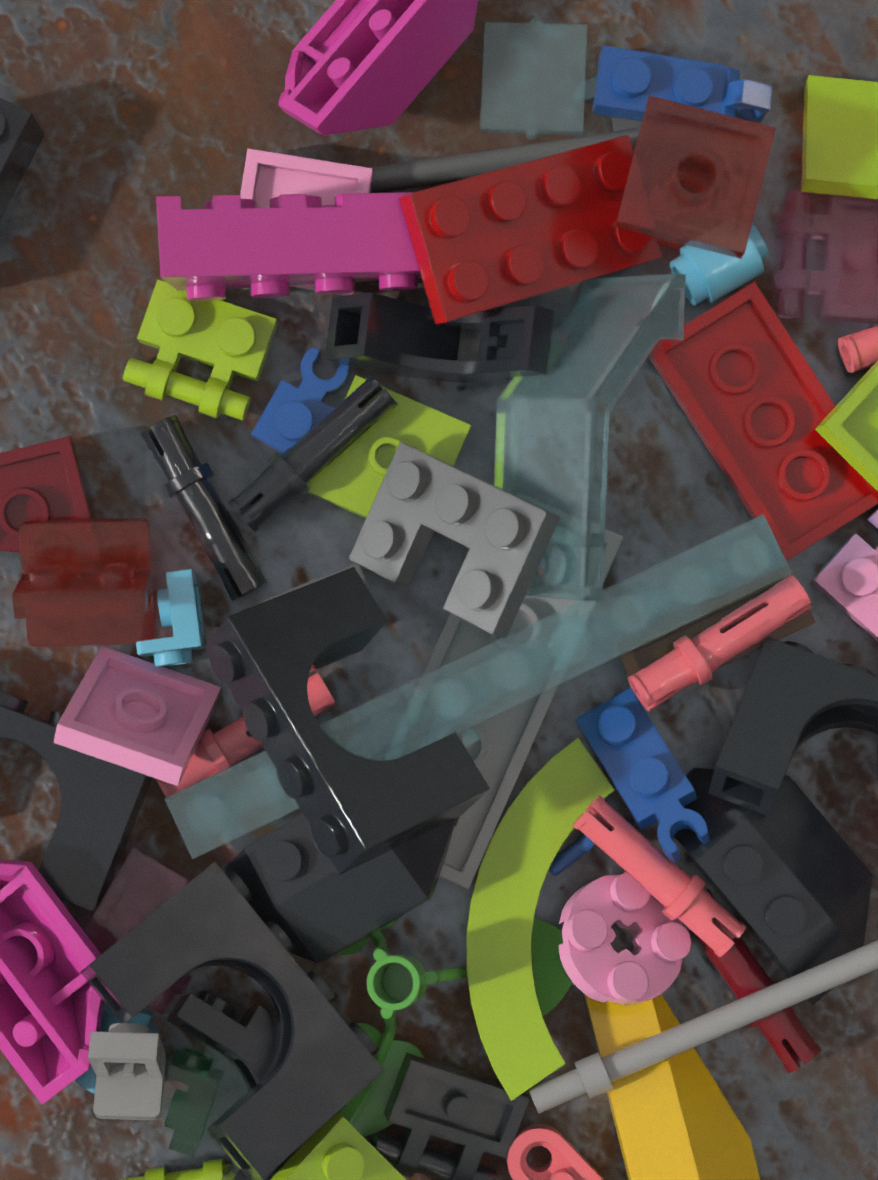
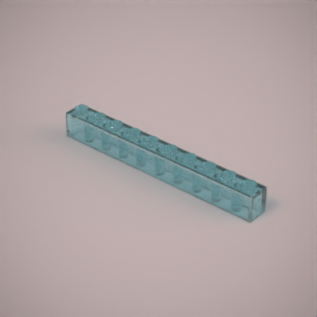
M764 514L526 626L508 635L507 638H501L320 724V727L336 744L354 755L371 760L397 759L456 732L459 734L776 583L792 574V571ZM266 750L164 798L192 859L203 856L300 809L295 799L289 797L282 789L278 780L277 769Z

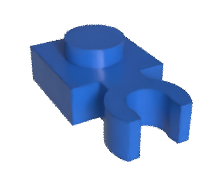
M312 347L306 352L301 362L303 380L300 386L297 388L281 380L251 433L252 437L283 454L335 409L324 403L328 395L336 394L344 388L349 379V366L341 364L336 374L330 379L323 380L318 378L314 374V367L319 362L321 351Z

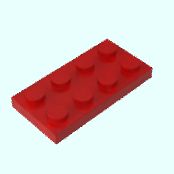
M629 135L410 193L399 198L436 325L662 258Z
M755 281L647 349V356L781 564L878 504V491L815 430L835 408V405Z

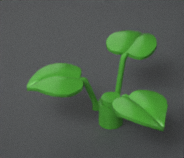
M401 917L337 953L341 956L356 954L365 947L370 938L375 945L373 957L376 963L368 973L367 990L371 999L382 1008L380 1014L384 1018V1031L382 1034L376 1027L367 1023L356 1024L369 1035L376 1045L378 1052L373 1057L384 1070L338 1111L363 1137L375 1134L393 1124L388 1122L383 1112L406 1052L424 1058L421 1050L416 1045L403 1040H393L397 1030L396 1011L418 1003L424 996L428 984L468 978L467 966L426 972L423 965L412 956L403 954L390 956L386 939L380 930L395 925ZM534 917L531 940L532 972L536 996L541 1014L544 1016L560 1003L573 985V982L567 975L560 960L558 945L563 943L562 931L556 926Z

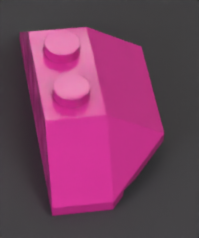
M335 0L293 49L285 76V91L281 93L278 102L279 107L283 112L322 136L393 125L472 33L478 0Z
M0 859V1050L41 1105H43L92 1067L88 1059L90 1032H100L105 1002L80 972L97 959L101 953L32 862Z

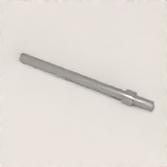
M878 940L601 1058L597 1052L574 1062L576 1069L529 1089L538 1114L586 1093L589 1099L613 1090L612 1082L877 970Z

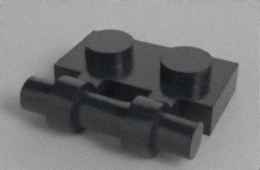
M406 1052L383 1112L388 1122L404 1126V1130L397 1139L375 1133L370 1144L405 1177L410 1178L414 1173H418L438 1180H496L497 1172L495 1169L479 1165L483 1152L507 1159L508 1151L515 1140L530 1097L524 1092L511 1101L500 1082ZM430 1135L458 1143L456 1150L450 1155L425 1147Z

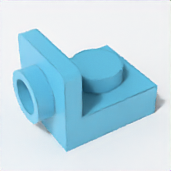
M192 569L166 572L167 588L158 589L157 591L162 627L172 626L174 637L136 642L137 655L142 657L154 656L155 667L192 663V651L206 649L198 574Z

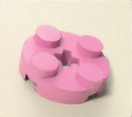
M627 872L621 875L600 877L581 887L569 898L560 917L559 924L564 922L562 928L563 943L558 945L562 965L578 989L591 999L603 1003L611 1001L617 1004H625L624 1006L640 1004L657 997L667 990L677 978L681 970L683 958L688 955L691 947L690 934L682 925V921L678 918L670 920L661 912L664 905ZM613 923H616L621 929L626 927L630 931L634 945L632 953L627 949L617 953L610 944L616 937L614 930L611 928Z

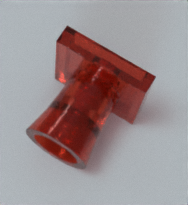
M649 96L615 227L657 237L660 244L670 248L680 249L685 245L741 259L746 250L776 128ZM681 185H690L698 193L688 192Z

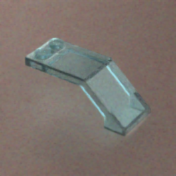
M684 274L597 278L580 282L553 319L547 375L513 377L497 398L494 485L561 517L525 596L602 601L609 415L659 339L683 340L686 275Z

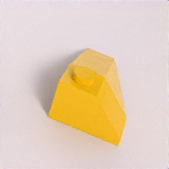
M584 994L597 1051L601 1058L680 1025L662 994L640 1004L624 1006L625 1004H617L611 1001L603 1003L591 999ZM695 1048L612 1082L614 1089L608 1091L607 1094L628 1180H760L751 1139Z

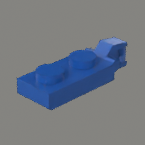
M603 45L599 53L592 112L598 115L660 125L691 127L697 131L714 133L717 127L732 128L735 119L761 123L767 112L770 111L772 86L745 79L739 80L740 70L730 67L726 68V65Z

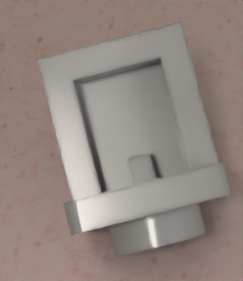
M116 1023L109 1026V1032H90L88 1059L96 1074L93 1111L97 1118L158 1120L161 1117L166 1053L159 1033H149L150 1029L147 1026L135 1023Z

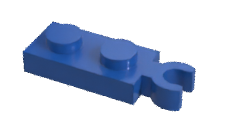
M631 688L575 719L579 730L640 830L642 831L656 822L659 823L657 830L658 840L663 853L668 859L673 862L681 859L676 844L672 841L674 835L679 830L690 829L694 831L698 836V840L703 845L710 842L707 825L702 816L691 809L683 808L697 799L693 786Z

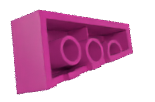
M414 192L344 193L334 196L335 205H322V200L319 196L281 194L279 197L269 200L270 208H257L255 200L241 199V195H213L212 201L204 203V209H181L180 196H156L160 277L177 291H187L188 301L226 299L225 289L251 288V297L254 298L285 297L290 295L289 285L315 284V293L322 295L354 292L353 282L379 281L380 291L418 289V279H422L399 200L400 197Z

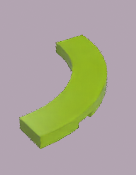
M579 738L552 757L526 784L508 808L491 838L479 868L470 903L466 946L467 977L471 1005L485 1051L495 1074L511 1101L566 1064L552 1041L539 1007L532 972L531 940L534 915L541 888L557 853L575 829L572 826L582 813H585V809L598 795L607 799L615 791Z

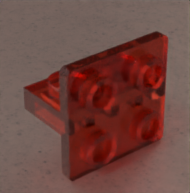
M146 518L24 521L19 527L22 575L12 593L14 619L26 618L27 640L30 646L136 644L138 641L155 639L156 620L150 524Z

